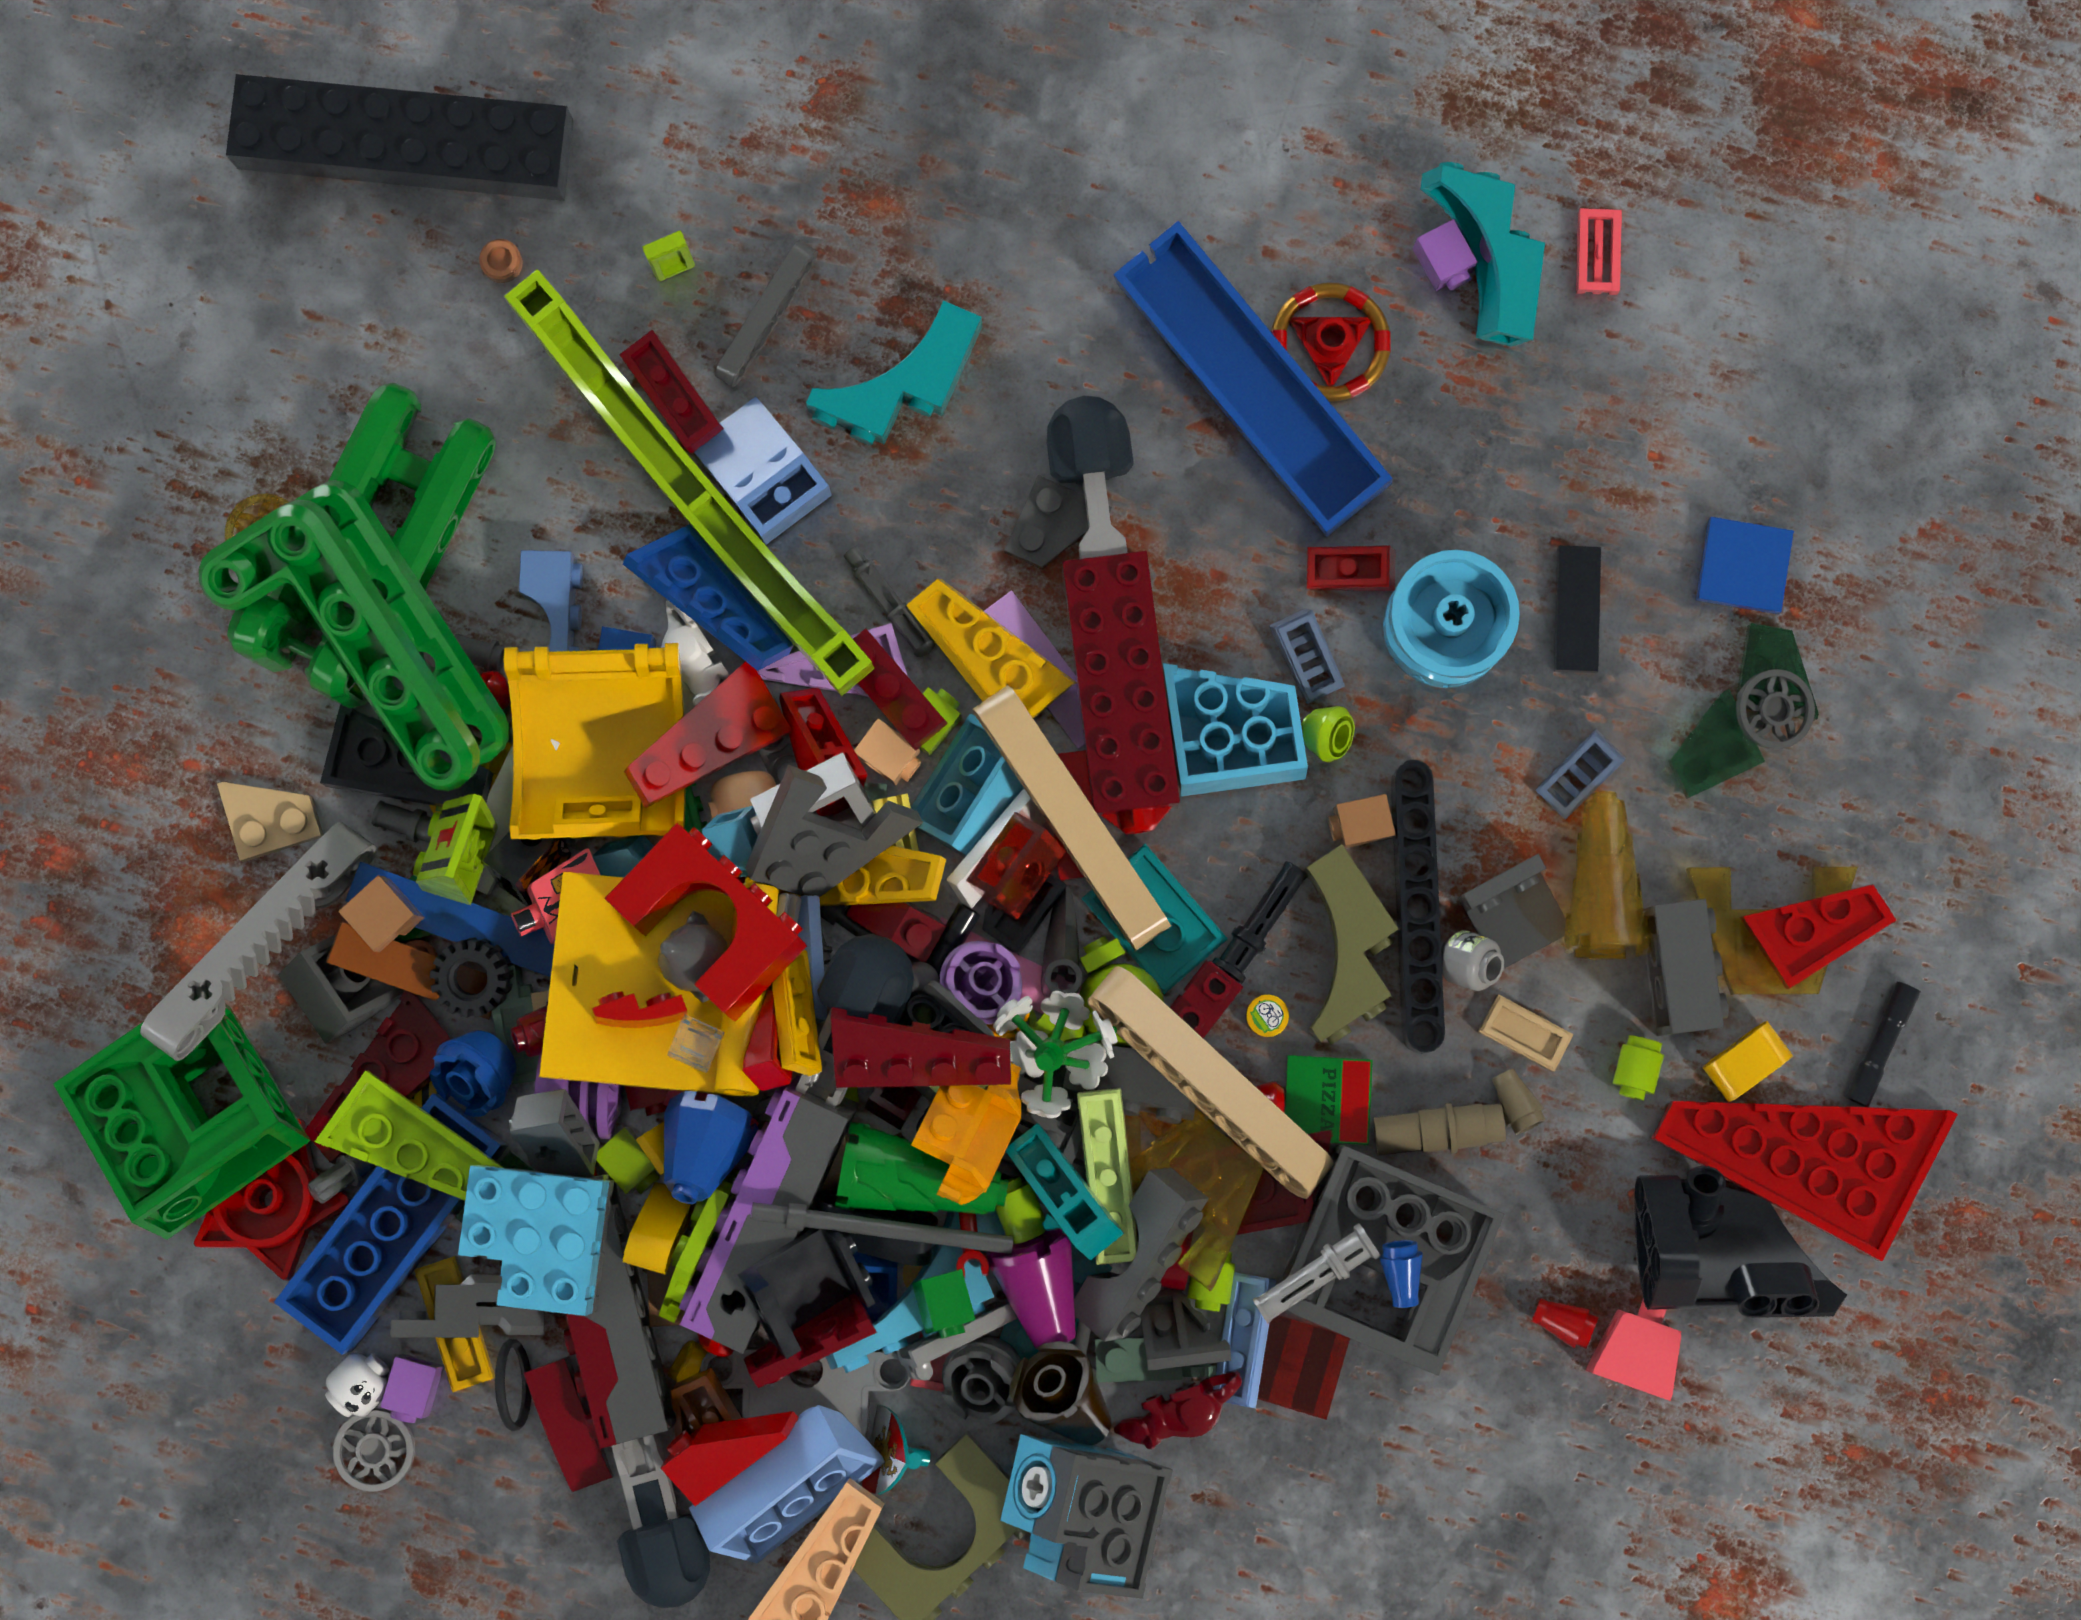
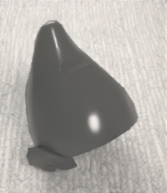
M692 911L686 924L673 930L661 943L658 964L667 982L680 990L690 991L695 998L701 1002H706L710 999L694 984L728 949V945L723 936L710 926L704 915Z

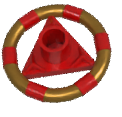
M1331 282L1308 286L1292 295L1283 304L1274 319L1271 333L1286 351L1287 328L1290 323L1326 386L1318 385L1314 381L1312 382L1330 402L1353 398L1368 390L1379 379L1387 365L1391 353V332L1387 320L1374 300L1353 286ZM1322 298L1342 299L1362 310L1367 315V317L1293 316L1298 310ZM1371 323L1374 329V356L1370 365L1363 374L1343 385L1334 386Z

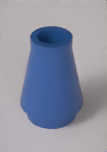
M1401 1240L1383 1244V1254L1379 1259L1392 1296L1393 1307L1407 1308L1417 1306L1419 1304L1418 1292L1423 1253L1418 1251L1417 1242Z

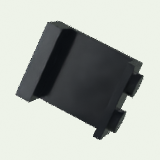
M812 1228L738 1274L769 1340L786 1359L801 1351L792 1331L854 1293L868 1308L875 1304L868 1288L873 1285V1281L861 1262L856 1263L853 1254L858 1252V1249L847 1232Z

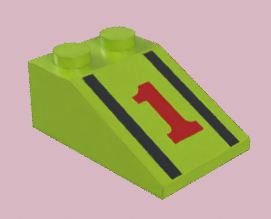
M471 794L445 801L441 812L433 814L427 833L431 837L426 853L422 851L419 853L413 870V875L417 877L416 883L422 891L471 905L485 866L482 860L490 852L498 829V824L482 796Z

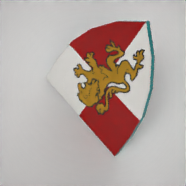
M877 1404L870 1444L882 1455L885 1463L863 1479L862 1487L872 1494L881 1495L894 1487L907 1468L915 1470L920 1466L927 1467L930 1463L931 1454L926 1449L908 1447L903 1425L897 1414L890 1408Z

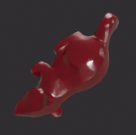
M1233 1370L1175 1389L1176 1392L1169 1394L1170 1399L1167 1401L1162 1393L1148 1397L1145 1402L1141 1403L1142 1409L1148 1410L1149 1413L1145 1416L1123 1419L1114 1427V1433L1130 1442L1145 1445L1150 1450L1161 1443L1162 1439L1172 1436L1190 1438L1202 1436L1215 1427L1220 1419L1223 1404L1241 1386L1242 1379L1238 1370ZM1226 1384L1220 1389H1213V1386Z

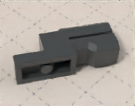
M471 1274L460 1285H435L434 1320H426V1311H399V1320H390V1338H478L479 1325H497L506 1335H544L545 1311L514 1307H477L476 1303H497L502 1276Z

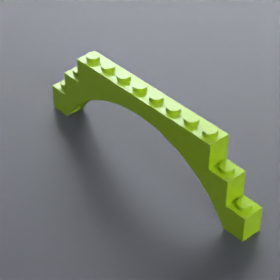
M536 269L508 292L504 297L513 311L540 341L547 354L574 384L581 397L792 644L800 650L817 671L819 670L840 696L842 697L874 670L872 661L844 628L822 608L715 488L629 384L542 273Z

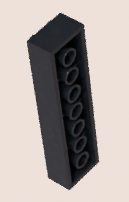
M236 74L226 156L239 170L565 201L574 120L568 107L563 105Z

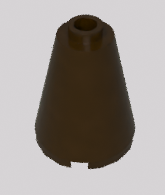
M1056 1341L1042 1344L1037 1347L1039 1352L1034 1354L1029 1360L1024 1357L1018 1363L1012 1376L1010 1396L1018 1412L1026 1420L1072 1441L1086 1445L1098 1444L1108 1435L1112 1421L1088 1357L1070 1343Z

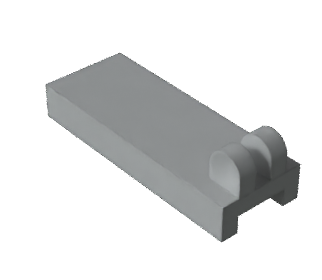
M993 1302L985 1306L986 1310L975 1315L976 1320L964 1323V1333L940 1339L939 1333L936 1332L909 1343L908 1346L896 1351L901 1365L905 1366L910 1378L924 1381L929 1380L933 1375L930 1361L1017 1319L1010 1303Z

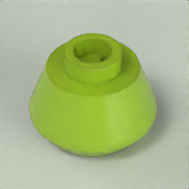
M1342 706L1315 709L1303 719L1301 724L1304 745L1324 762H1333L1344 756L1353 741L1354 721L1349 711Z

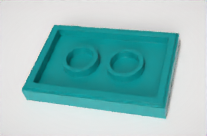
M1144 844L1127 859L1167 917L1171 927L1135 951L1092 889L1081 900L1113 937L1119 940L1121 946L1138 966L1143 968L1157 981L1162 993L1166 994L1226 942L1228 938L1151 849Z

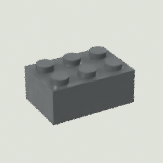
M1706 899L1653 905L1640 910L1657 1036L1724 1028L1723 1019L1728 1018L1729 1010L1725 993H1719L1717 976L1722 975V960L1719 951H1713L1711 934L1716 933V918L1713 908H1707Z

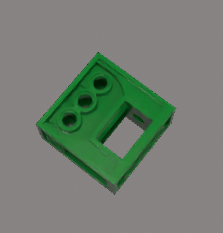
M227 1004L225 1015L221 1022L190 1054L180 1061H175L141 1036L142 1022L53 1083L131 1223L166 1240L310 1142V1139L233 1010ZM222 1060L243 1097L209 1119L188 1083Z

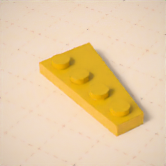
M936 579L906 605L982 702L1009 685L1034 719L1077 683L943 579Z
M890 846L819 897L820 906L936 901L946 859L939 855ZM779 889V893L794 894V893H791V892H788V891Z

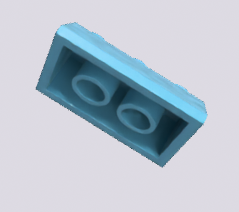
M969 714L912 804L911 809L918 811L923 821L917 829L965 858L1024 787L976 716Z

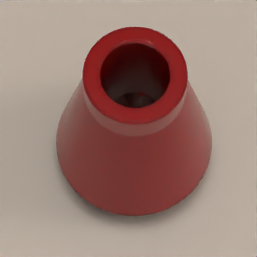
M1540 1298L1531 1322L1540 1325L1574 1349L1576 1345L1587 1349L1599 1317L1590 1314V1309L1551 1302Z

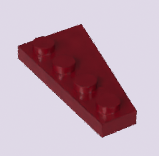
M404 991L399 998L401 1002L389 1018L386 1017L376 1030L378 1034L366 1051L358 1055L351 1065L353 1069L343 1083L335 1087L304 1130L329 1163L335 1165L336 1158L341 1155L346 1156L347 1154L314 1141L363 1073L370 1071L410 1100L431 1081L429 1072L435 1067L433 1057L436 1055L438 1047L442 1043L453 1039L417 994Z
M831 1008L836 1088L1011 1085L1010 1039L957 1029H954L951 1033L934 1031L930 1028V1024L913 1022L911 1027L888 1023L885 1016L869 1014L868 1019L849 1016L846 1009Z

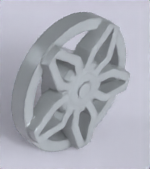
M373 1409L368 1415L363 1417L354 1415L341 1426L335 1437L333 1459L336 1469L348 1484L359 1490L375 1492L388 1489L400 1482L412 1466L415 1456V1441L412 1432L405 1422L391 1418V1412ZM370 1417L365 1427L367 1435L361 1430L350 1429L357 1421ZM378 1417L381 1418V1433L374 1432L373 1429ZM388 1420L395 1424L403 1435L392 1434L387 1438L386 1435L389 1431ZM345 1435L356 1436L360 1440L355 1446ZM405 1441L406 1446L399 1450H392L391 1442ZM342 1445L349 1452L356 1453V1456L351 1458L347 1468L342 1458ZM406 1453L405 1462L401 1470L397 1472L396 1463L390 1457H399ZM359 1461L365 1468L353 1476V1470ZM385 1463L389 1466L392 1479L381 1471V1466ZM371 1468H373L374 1475L383 1483L371 1484L362 1482L359 1479L368 1475Z

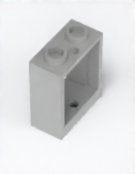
M843 752L807 770V772L820 776L827 787L826 791L808 812L812 813L844 796L850 807L828 819L863 830L875 816V808ZM780 784L750 799L757 815L750 820L758 836Z

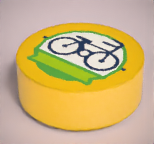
M1261 995L1255 998L1246 1010L1247 1025L1258 1036H1276L1288 1024V1008L1277 996Z

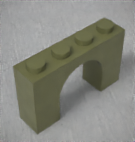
M969 1431L960 1437L935 1463L965 1496L973 1509L976 1520V1532L968 1549L951 1562L940 1565L923 1564L907 1556L876 1522L853 1568L899 1620H935L942 1612L938 1605L949 1595L957 1599L972 1585L974 1581L970 1575L980 1565H983L986 1569L990 1568L1006 1552L1001 1546L1013 1534L1019 1540L1027 1533L1025 1530L1000 1521L1010 1476Z

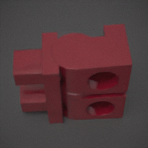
M1206 960L1183 989L1185 991L1184 994H1179L1169 1008L1204 1038L1239 994L1243 986L1214 963Z

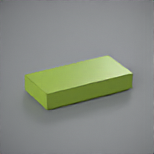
M681 230L642 246L657 281L661 282L695 266Z

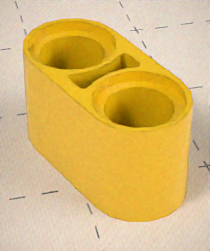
M1764 1021L1712 1058L1702 1068L1725 1099L1731 1102L1792 1058L1793 1054L1769 1022Z

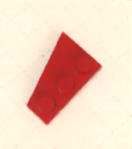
M1873 884L1739 917L1786 989L1792 988L1896 921V918Z

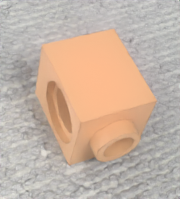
M877 718L854 750L859 760L895 786L901 778L908 782L922 762L917 759L920 749L915 751L900 733L879 718Z

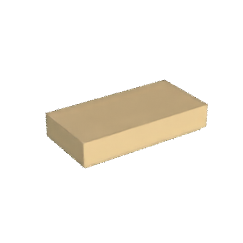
M1499 994L1496 995L1477 1031L1481 1035L1551 1072H1555L1574 1035Z

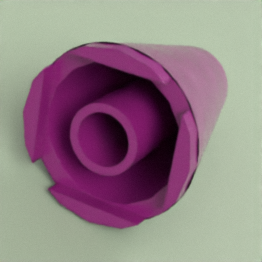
M1060 1228L1045 1229L1043 1234L1031 1240L1014 1244L1011 1254L991 1251L986 1253L985 1256L992 1273L1035 1349L1044 1343L1056 1341L1069 1343V1341L1076 1337L1071 1241L1065 1233H1062Z

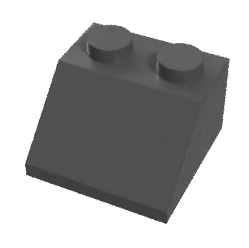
M336 934L299 952L278 974L325 1044L356 1029L398 1000L405 991L327 963L326 960Z

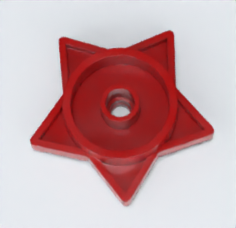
M297 1118L302 1128L305 1130V1121ZM308 1142L208 1211L194 1240V1245L200 1248H247L279 1278L290 1281L295 1273L309 1231L343 1211L352 1198L341 1191L325 1203H320L313 1199L308 1189V1184L321 1174L314 1169L310 1144ZM273 1191V1200L267 1206L265 1197L269 1192Z

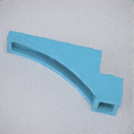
M996 1209L994 1212H988L987 1214H976L978 1232L1005 1235ZM947 1211L943 1227L960 1230L959 1213ZM935 1244L932 1262L921 1268L912 1283L956 1271L958 1258L963 1254L962 1248ZM980 1250V1252H981L982 1254L988 1252V1251ZM970 1260L965 1265V1282L974 1315L986 1310L983 1302L993 1298L994 1294L986 1276L982 1275L981 1264L976 1260ZM912 1283L900 1298L873 1323L877 1333L826 1356L830 1369L843 1366L846 1373L870 1363L867 1355L882 1348L884 1354L888 1355L908 1346L907 1336L918 1331L922 1332L923 1337L936 1333L925 1334Z

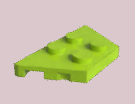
M733 1168L709 1198L697 1202L690 1218L692 1220L690 1227L694 1229L690 1237L681 1236L671 1258L673 1259L672 1266L675 1267L659 1312V1317L675 1323L681 1310L679 1306L689 1285L693 1284L699 1272L696 1270L705 1248L710 1246L717 1234L713 1231L723 1208H727L730 1200L734 1199L735 1194L731 1193V1189L739 1170Z

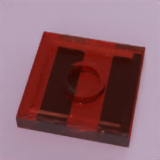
M1276 1316L1269 1322L1257 1399L1327 1420L1350 1338L1337 1332L1288 1317Z

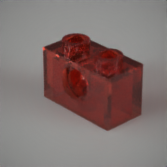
M1014 812L966 881L989 904L1018 920L1066 850L1046 828Z

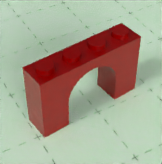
M676 823L604 899L646 937L677 903L691 894L713 891L730 897L737 913V929L734 939L728 949L694 985L724 1014L736 1022L807 947L798 936L803 928L785 911L777 917L767 907L773 900L755 883L746 888L737 879L743 872L725 855L719 860L712 856L707 850L713 844L700 831L693 827L687 832L681 825Z

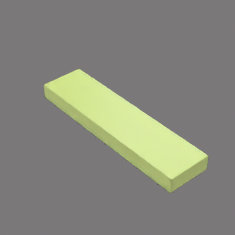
M1121 1088L1078 1092L1077 1099L1087 1185L1124 1232L1120 1238L1096 1256L1097 1265L1132 1262L1137 1253L1139 1240L1137 1222L1129 1207L1133 1199V1188Z

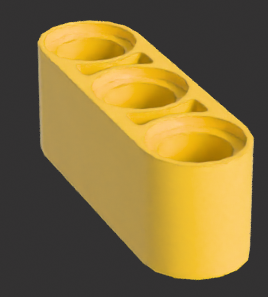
M655 1182L628 1237L623 1255V1263L665 1275L673 1260L671 1258L674 1250L689 1225L695 1204H686L674 1199L671 1195L672 1192L668 1190L665 1184Z

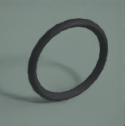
M508 1339L503 1343L495 1368V1395L498 1412L505 1427L511 1431H518L525 1425L532 1399L524 1376L525 1372L531 1370L525 1348L517 1339ZM511 1348H514L517 1354L522 1378L521 1407L516 1422H513L511 1419L505 1392V1369Z

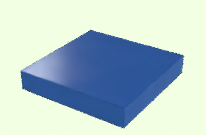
M1710 517L1707 524L1696 601L1780 614L1782 612L1794 531Z

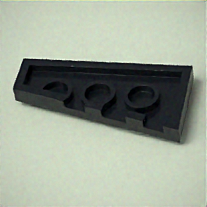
M340 704L320 783L329 788L443 807L445 801L471 794L482 796L487 803L493 773L479 765L476 773L461 787L450 791L436 790L426 785L416 775L380 720ZM440 750L441 757L446 762L452 764L450 756L445 751Z

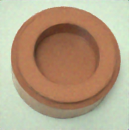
M495 239L488 242L482 248L479 263L484 274L490 280L497 283H507L514 280L520 274L523 259L518 248L512 242L505 239Z

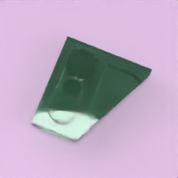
M1730 689L1719 694L1668 761L1686 799L1765 762L1757 744L1747 739L1743 734L1744 732L1738 723L1736 714L1737 703Z

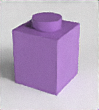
M1454 219L1416 239L1413 251L1436 292L1448 286L1450 291L1455 290L1472 279L1470 274L1473 272L1477 260Z
M405 1354L396 1356L380 1407L392 1410L391 1418L407 1423H415L417 1418L423 1419L429 1416L444 1365Z

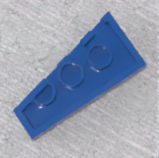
M690 524L626 554L623 565L757 671L786 657L791 652L794 646L792 642Z

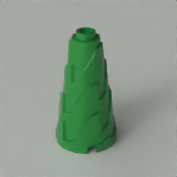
M850 1123L848 1134L852 1135H849V1140L845 1146L835 1208L853 1212L855 1209L891 1211L898 1209L987 1214L988 1212H994L996 1205L1004 1207L1009 1181L1000 1179V1171L995 1172L986 1193L983 1192L975 1200L960 1205L936 1195L950 1164L911 1146L912 1142H909L907 1139L869 1128V1124Z

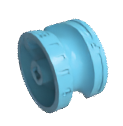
M1463 550L1440 551L1416 562L1398 583L1384 611V639L1395 663L1416 681L1440 688L1463 686L1484 676L1505 655L1513 643L1519 625V601L1514 586L1507 575L1486 557ZM1449 614L1455 618V621L1450 620L1446 622L1444 618Z

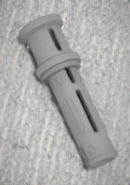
M1360 1223L1354 1226V1232L1333 1246L1329 1243L1323 1246L1324 1249L1320 1251L1322 1253L1320 1257L1288 1276L1259 1297L1252 1299L1267 1323L1337 1277L1339 1280H1345L1350 1277L1349 1271L1371 1257L1376 1260L1381 1256Z

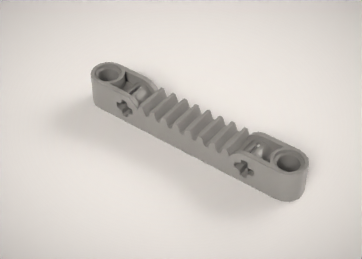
M343 822L334 824L153 1008L141 1026V1036L175 1061H180L190 1054L221 1022L226 1010L225 1000L232 1002L235 1000L234 987L245 989L247 987L245 975L252 977L259 975L257 963L268 965L270 963L269 951L280 953L282 951L280 939L291 942L293 939L292 927L302 930L305 927L304 916L314 918L316 916L315 908L321 909L335 903L350 888L360 861L371 864L376 854V846Z

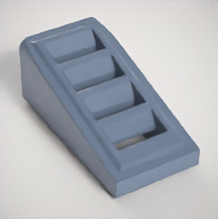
M1300 610L1269 625L1282 656L1307 704L1345 687L1313 610ZM1302 625L1305 626L1307 632L1291 639L1288 638V632ZM1312 640L1315 647L1298 655L1295 654L1294 648ZM1320 656L1321 663L1307 670H1302L1301 664ZM1327 671L1330 678L1311 687L1309 686L1308 679Z
M1595 729L1535 791L1566 820L1626 760V757ZM1592 745L1610 761L1605 767L1588 751ZM1580 757L1598 773L1593 779L1576 763ZM1568 769L1586 785L1581 791L1563 775ZM1556 781L1574 797L1569 804L1551 787Z

